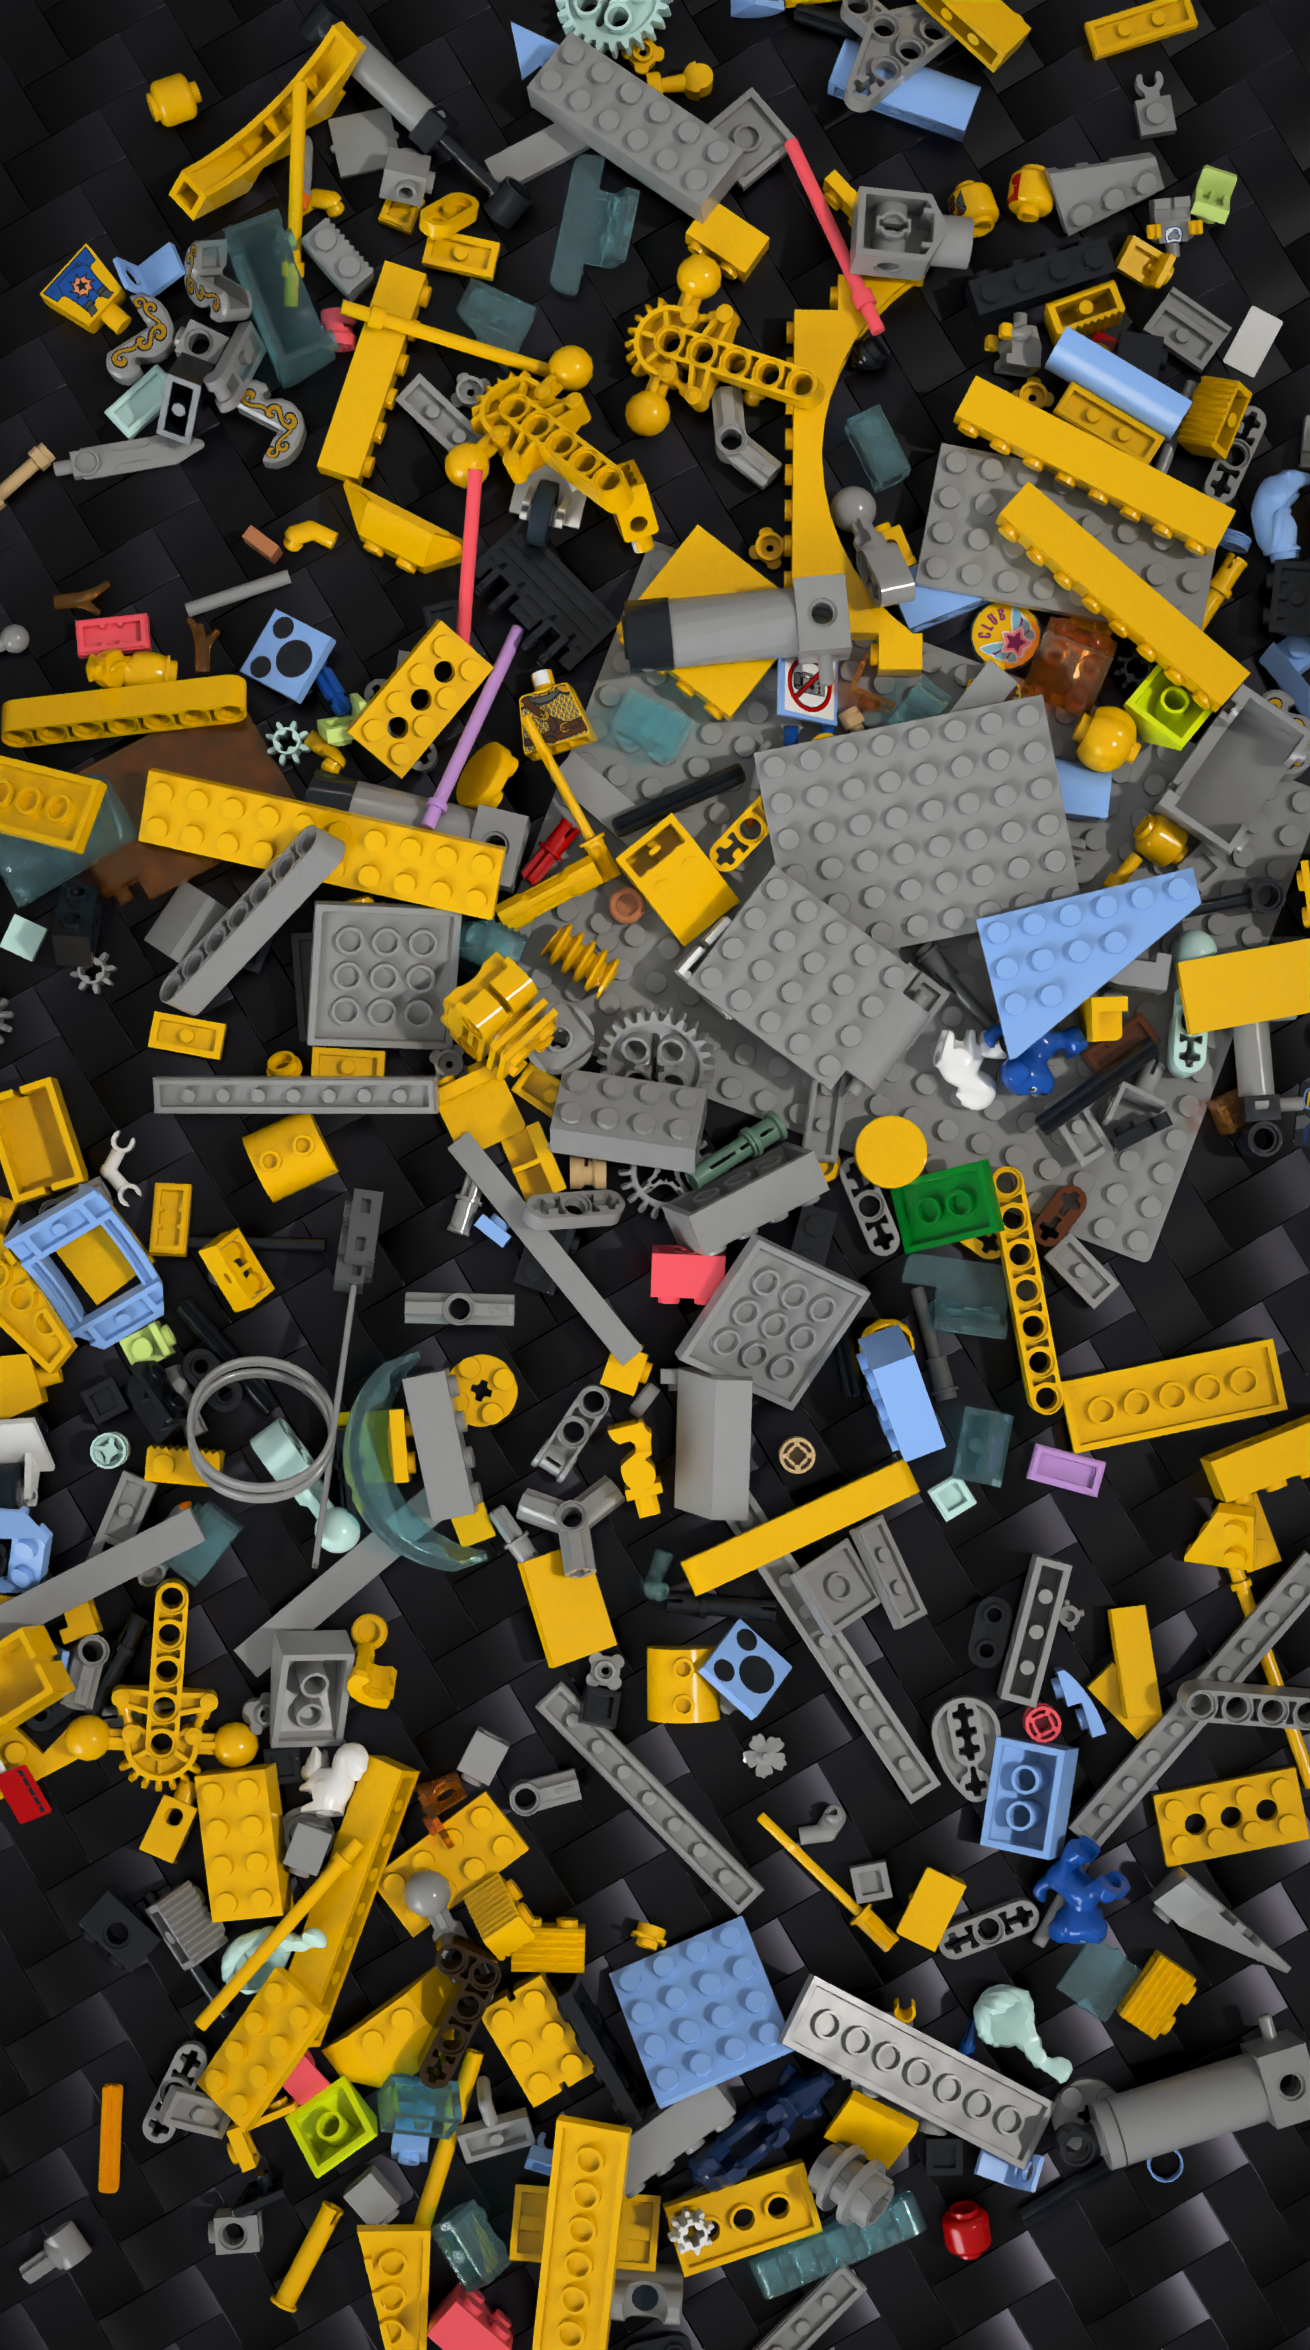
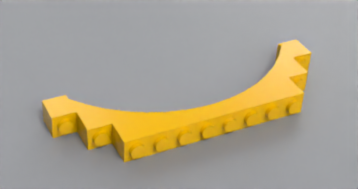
M838 274L836 287H830L829 297L830 309L836 310L795 309L793 321L786 322V344H793V357H786V361L813 371L823 384L825 394L821 404L812 409H802L785 403V415H792V428H785V450H792V464H785V486H791V499H785L784 521H791V535H784V557H791V571H784V588L792 587L793 578L845 573L851 640L877 641V644H870V666H876V676L920 677L922 672L923 633H912L884 607L876 608L861 578L853 568L839 540L826 496L822 446L829 402L839 375L854 349V342L868 330V325L862 312H857L851 300L853 293L844 274ZM861 275V278L866 288H871L877 301L875 308L880 316L910 288L922 287L925 275L921 281ZM805 382L800 385L797 394L805 395L810 392L813 383Z

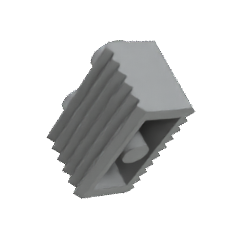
M324 218L301 239L304 251L348 301L354 303L376 284L373 267H369V263L365 262L364 257L360 256L359 251H355L354 245H350V241L345 239V235L341 234L340 229H336L335 224L331 223L330 218Z
M189 1880L177 1885L144 1909L184 1971L195 1967L228 1942V1938L224 1935L225 1927L223 1923H212L211 1912L204 1905L206 1900L203 1892L196 1885H192V1882Z

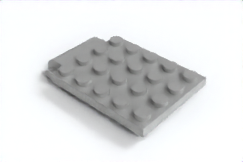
M772 865L686 982L688 986L828 1090H832L844 1072L849 1074L853 1079L846 1087V1090L856 1098L864 1087L872 1092L877 1090L930 1017V1014L923 1009L930 999L926 993L918 989L912 999L903 994L904 990L918 973L775 865Z

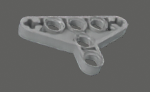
M843 0L840 9L841 19L863 38L846 84L843 97L844 103L855 112L861 113L871 110L957 39L920 4L888 10L878 0ZM859 3L866 8V12L861 14L854 13L848 8V5ZM886 26L893 34L890 36H880L874 28ZM935 29L942 34L943 38L938 40L930 39L924 31ZM906 48L913 49L919 57L907 59L900 51ZM887 68L894 73L895 77L891 79L881 78L876 73V70ZM869 83L871 86L869 87L868 93L866 95L862 92L867 89Z

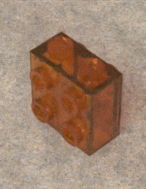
M1051 616L1021 693L1028 696L1043 694V699L1046 703L1082 716L1083 713L1090 715L1119 643L1113 641L1106 633L1100 631L1090 632L1078 627L1077 623L1068 618L1057 619Z

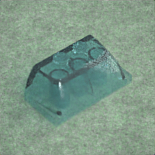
M106 773L84 776L100 780L108 786L83 855L0 833V875L18 907L29 904L139 837Z

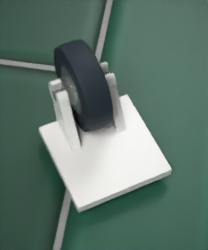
M545 465L529 474L526 482L515 484L509 513L517 514L519 519L529 521L526 534L527 543L545 547L552 527L562 529L563 526L579 529L587 496L548 465Z
M35 1417L1 1419L0 1508L20 1509L24 1505L30 1508L29 1516L31 1517L33 1506H36L38 1502L37 1489L40 1472L54 1471L55 1464Z

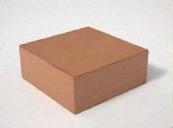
M252 525L242 535L246 544L274 565L283 554L280 546Z

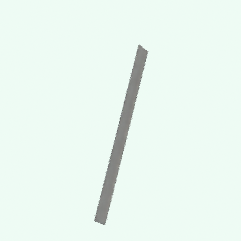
M466 1132L448 1147L450 1153L619 1363L625 1365L641 1352L643 1347L548 1230H534L524 1223L522 1213L526 1202L472 1135Z

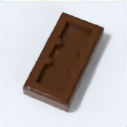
M1139 1012L1122 1024V1037L1119 1040L1096 1042L1083 1051L1081 1056L1096 1075L1145 1038H1152L1156 1044L1162 1041L1142 1012Z

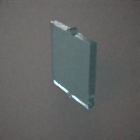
M1103 1942L1100 1944L1086 1943L1056 1988L1076 2001L1079 2009L1086 2008L1106 2023L1142 1970L1123 1957L1118 1948L1113 1950Z

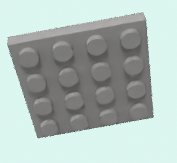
M315 900L307 1045L452 1050L453 1039L449 1036L450 1030L440 1021V1017L445 1012L443 1000L457 988L462 914L415 904Z
M753 1233L675 1351V1354L679 1360L715 1376H752V1393L793 1411L871 1292L865 1286Z

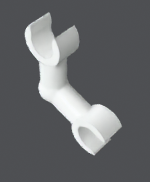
M118 1130L112 1135V1149L105 1163L100 1168V1174L118 1192L120 1203L130 1207L124 1199V1192L132 1188L139 1196H142V1191L137 1185L128 1183L117 1169L125 1153L133 1150L136 1141L135 1138H132L126 1148L118 1147L117 1138L121 1133Z

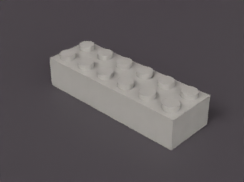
M569 32L527 86L532 108L554 123L559 124L580 141L702 224L746 169L744 149L572 32Z

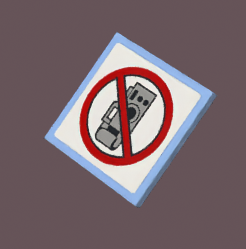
M797 657L778 658L777 715L837 727L838 661H833L835 683L831 686H822L819 680L818 663L798 665Z

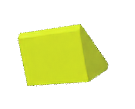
M1157 664L1125 702L1123 707L1133 718L1143 742L1181 751L1213 711L1211 709L1205 710L1196 704L1192 699L1193 693L1183 685L1177 686L1165 676V669Z
M345 2075L285 2117L316 2178H320L378 2136L377 2116Z

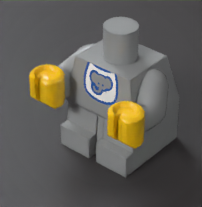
M1190 196L1153 199L1149 201L1150 225H1147L1145 229L1147 238L1153 243L1165 244V253H1172L1176 257H1180L1179 242H1185L1194 235L1203 234V220H1191Z
M1014 313L1013 324L1003 322L999 325L998 336L989 334L985 337V351H997L1000 354V359L994 364V373L1029 378L1040 369L1042 346L1037 326L1027 325V313Z

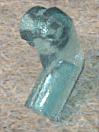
M656 1549L643 1587L644 1594L648 1599H655L660 1602L667 1598L669 1586L664 1581L672 1562L673 1554Z

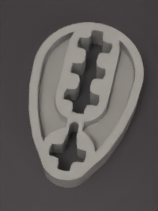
M969 1695L955 1696L946 1700L935 1711L930 1726L931 1738L942 1769L953 1786L967 1800L981 1802L987 1799L996 1736H1001L1000 1723L995 1712L983 1700ZM964 1703L966 1709H972V1714H968L966 1720L970 1727H975V1732L970 1733L972 1744L979 1745V1749L973 1751L972 1758H967L963 1752L959 1753V1748L964 1747L965 1743L961 1735L955 1734L956 1730L961 1729V1722L958 1717H952V1712L958 1710V1704ZM974 1766L979 1780L985 1781V1785L980 1786V1793L974 1794L971 1788H965V1784L971 1782L970 1768Z

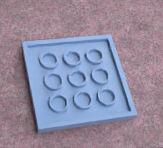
M743 1916L609 1973L660 2109L795 2051L778 2042L786 2022Z

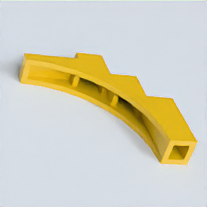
M343 21L334 24L314 54L284 90L251 122L223 145L201 160L183 169L169 195L194 221L248 193L264 167L290 155L293 81L307 82L306 129L333 115L346 93L342 88L367 47Z

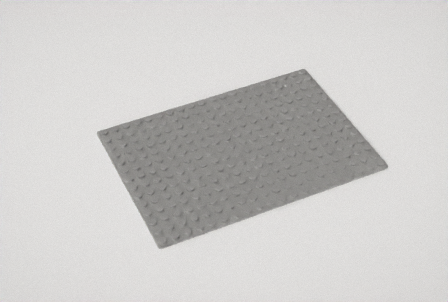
M654 541V548L645 552L627 601L639 599L678 549ZM824 615L813 617V620L818 624L827 623V617ZM616 630L585 711L598 741L572 749L569 755L575 751L638 807L733 764H740L746 776L742 784L673 814L710 860L709 852L712 845L745 811L755 768L753 753L759 752L761 745L766 740L771 742L772 749L783 747L784 726L786 725L798 726V744L811 741L820 734V727L826 725L777 715L778 659L734 713L733 719L729 722L723 717L719 721L703 708L706 704L696 695L689 698L675 686L677 680L667 672L663 676L657 672L630 674L629 659L625 660L624 646L618 641L620 635ZM851 640L852 649L849 660L838 661V714L834 735L850 733V731H844L838 715L853 706H857L859 711H861L865 719V723H863L865 730L949 713L963 695L968 679H975L984 667V664L923 642L922 672L920 677L876 676V666H870V644H877V641ZM1011 675L1019 681L1017 684H1020L1021 698L1043 694L1054 757L1057 759L1079 761L1075 753L1077 741L1072 740L1071 736L1082 714L1086 713L1091 716L1095 708L1098 707ZM1136 729V742L1141 744V748L1132 764L1125 762L1115 771H1112L1108 818L1103 823L1066 818L1069 836L1086 841L1083 858L1081 860L1074 859L1080 894L1103 889L1102 883L1111 872L1115 874L1131 852L1140 856L1143 862L1126 883L1177 871L1175 867L1203 842L1188 833L1186 843L1188 852L1178 864L1170 863L1165 867H1157L1135 849L1136 838L1133 837L1136 827L1147 815H1156L1151 809L1194 749L1195 743L1188 741L1181 751L1143 742ZM1293 780L1290 782H1279L1249 824L1246 833L1251 838L1239 854L1233 851L1227 856L1204 843L1228 868L1206 890L1199 894L1201 900L1241 893L1245 884L1255 877H1269L1279 880L1284 885L1286 892H1288L1310 833L1309 786ZM558 788L555 790L530 859L540 848L538 843L540 841L544 843L562 818L571 822L573 828L577 827L579 829ZM580 806L594 834L596 835L604 831V843L615 861V858L628 849V847ZM659 820V821L655 822V824H654L653 827H655V826H656L658 823H660L662 820ZM745 820L740 825V833L746 839H755L761 832V826L758 821L750 828L746 826ZM731 832L727 837L734 842L726 849L720 846L716 850L719 855L716 861L720 865L723 862H728L729 864L734 862L735 859L732 857V853L738 846L742 852L748 848L747 845L737 839L734 832ZM582 833L575 837L560 856L562 861H556L539 883L588 856L587 851L578 846L585 841ZM769 834L734 870L728 872L717 870L740 900L736 906L722 917L727 916L733 920L772 865H775ZM620 870L621 874L581 896H576L509 935L505 928H503L495 952L497 951L504 959L509 956L534 982L538 989L535 1005L544 998L548 1003L571 1004L586 1013L595 1031V1047L591 1054L592 1056L599 1057L601 1051L598 1048L601 1040L605 1039L603 1036L607 1027L612 1028L616 1017L624 1020L626 1010H631L637 1016L640 1005H643L648 1013H652L654 1005L658 1004L660 1012L666 1014L671 1006L674 1010L673 1016L676 1018L684 1012L687 1013L685 1023L688 1025L698 1021L699 1025L696 1033L707 1032L708 1037L705 1044L714 1045V1050L710 1057L716 1058L714 1069H712L715 1073L712 1082L709 1083L707 1099L760 1119H764V1115L767 1112L773 1111L783 1121L786 1129L804 1134L811 1076L734 1019L726 1020L674 972L675 968L694 947H705L700 941L719 920L685 947L682 946L645 899L644 913L637 922L629 925L618 923L609 912L610 897L620 888L629 887L637 890ZM522 878L516 894L523 893L534 887V885ZM1266 885L1258 892L1257 898L1261 905L1266 904L1271 897L1270 889ZM1245 906L1182 919L1184 932L1187 930H1201L1210 935L1216 944L1217 955L1268 946L1281 909L1273 914H1263L1251 911ZM570 922L573 924L572 937L581 931L585 933L583 945L592 940L596 941L599 934H605L608 931L613 932L617 936L618 946L613 952L607 954V963L616 957L626 955V959H620L617 969L619 971L598 1000L596 999L597 986L587 992L584 990L586 978L577 983L572 981L574 969L566 974L560 972L562 960L551 966L549 964L551 952L539 957L555 933ZM979 932L931 941L933 945L936 943L939 945L937 949L959 971L956 974L959 980L989 1014L998 1021L999 1015ZM1183 932L1162 936L1135 960L1150 961V958L1157 952L1170 954L1173 941ZM924 943L889 950L903 962L912 963L918 970L938 983L921 963L918 965L915 963L917 958L913 953ZM597 944L594 950L595 954L600 952V950L597 947ZM1172 960L1167 991L1160 996L1108 989L1103 986L1089 998L1128 996V1011H1122V1024L1139 1012H1142L1162 1042L1157 1044L1160 1054L1154 1058L1156 1061L1150 1073H1152L1154 1066H1157L1158 1062L1166 1066L1153 1094L1167 1102L1165 1108L1160 1113L1167 1111L1173 1125L1119 1152L1114 1153L1111 1149L1084 1167H1080L1058 1130H1055L1050 1135H1045L1040 1131L1035 1122V1119L1046 1111L1043 1105L1075 1086L1078 1088L1095 1075L1081 1056V1053L1069 1059H1065L1060 1053H1055L1049 1059L1047 1065L1053 1074L1055 1087L1046 1096L1039 1094L1015 1095L1001 1081L1000 1066L1005 1059L984 1058L980 1070L991 1075L997 1087L996 1096L987 1108L980 1111L970 1110V1108L963 1106L961 1100L956 1097L958 1087L948 1083L940 1073L939 1068L934 1066L933 1056L942 1030L953 1031L955 1039L962 1041L967 1029L975 1030L976 1039L984 1029L945 985L942 987L951 993L910 1049L907 1052L904 1051L877 1090L872 1092L864 1087L857 1098L846 1090L839 1142L840 1149L854 1154V1142L858 1134L874 1119L888 1115L906 1118L921 1130L927 1143V1161L919 1176L986 1159L989 1160L991 1172L1004 1166L1016 1168L1024 1179L1031 1221L1035 1220L1060 1187L1075 1185L1085 1193L1087 1205L1068 1232H1071L1076 1238L1137 1261L1147 1262L1153 1254L1231 1045L1233 1027L1209 1031L1204 1066L1191 1077L1181 1079L1173 1076L1166 1065L1169 1022L1173 1017L1175 991L1179 989L1176 969ZM1078 1007L1050 1031L1058 1033L1071 1026L1079 1028ZM1182 1016L1181 1025L1187 1031L1185 1017ZM556 1030L552 1035L554 1037L553 1041L567 1046L568 1044L565 1039L569 1036V1033L566 1030L561 1033ZM654 1033L656 1047L652 1056L656 1058L654 1079L658 1080V1073L661 1067L657 1063L659 1035ZM1004 1036L998 1038L1000 1047L1007 1053ZM633 1040V1041H632V1043H633L634 1045H636V1046H639V1047H644V1046H645V1045H644L642 1042H640V1041H637V1040ZM668 1042V1043H667V1044H668L670 1047H672V1048H675V1049L681 1048V1047H680L678 1044H676V1043H673V1042ZM1087 1042L1088 1047L1086 1049L1091 1047L1096 1042ZM1193 1042L1187 1043V1047L1190 1046ZM1186 1049V1052L1179 1059L1185 1060L1186 1067L1193 1063V1060L1187 1059ZM1140 1069L1125 1079L1124 1082L1134 1085ZM848 1074L847 1086H848V1084L851 1082V1080L853 1079V1077H851L849 1074ZM668 1075L672 1080L682 1081L676 1075ZM1120 1084L1088 1106L1099 1125L1115 1089ZM1121 1098L1112 1120L1105 1127L1102 1125L1100 1127L1106 1137L1110 1139L1116 1136L1113 1131L1114 1128L1130 1120H1133L1136 1126L1158 1114ZM1003 1172L998 1176L996 1185L1001 1192L1009 1193L1013 1189L1015 1181L1011 1174ZM1074 1192L1070 1195L1062 1194L1061 1199L1064 1201V1205L1058 1211L1062 1216L1068 1208L1077 1209L1078 1204L1075 1202L1077 1195ZM1010 1208L1007 1210V1212L1021 1217L1016 1209ZM1054 1217L1049 1224H1040L1053 1229L1059 1219Z

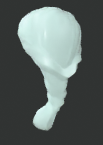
M267 1926L242 1934L228 1946L221 1964L222 1979L226 1984L274 1930V1926ZM307 1928L302 1936L291 1932L240 1992L246 1995L258 1993L275 1967H284L286 1969L292 1951L305 1952L313 1947L324 1948L328 1943L326 1935L318 1928Z
M998 1984L987 1988L973 2008L975 2027L978 2031L977 2036L981 2038L982 2043L990 2044L993 2047L1010 2048L1016 2046L1025 2053L1027 2060L1032 2062L1034 2068H1040L1058 2080L1060 2084L1066 2082L1073 2071L1072 2064L1063 2057H1047L1045 2050L1042 2048L1041 2037L1036 2032L1034 2004L1029 1991L1006 1984Z

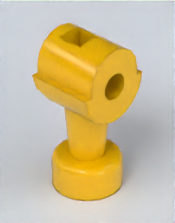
M696 61L688 64L682 74L661 78L658 71L646 73V83L661 94L683 92L687 98L699 101L700 98L707 96L712 91L713 72L708 65L696 64Z

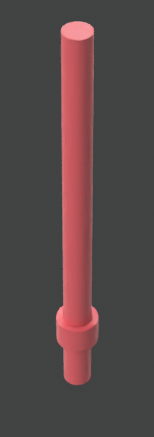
M797 138L789 139L784 143L785 149L853 293L851 300L857 312H862L872 336L879 335L885 331V327L875 308L877 301L871 288H866L860 274L849 273L850 252Z
M469 468L456 634L473 648V645L470 644L483 470Z

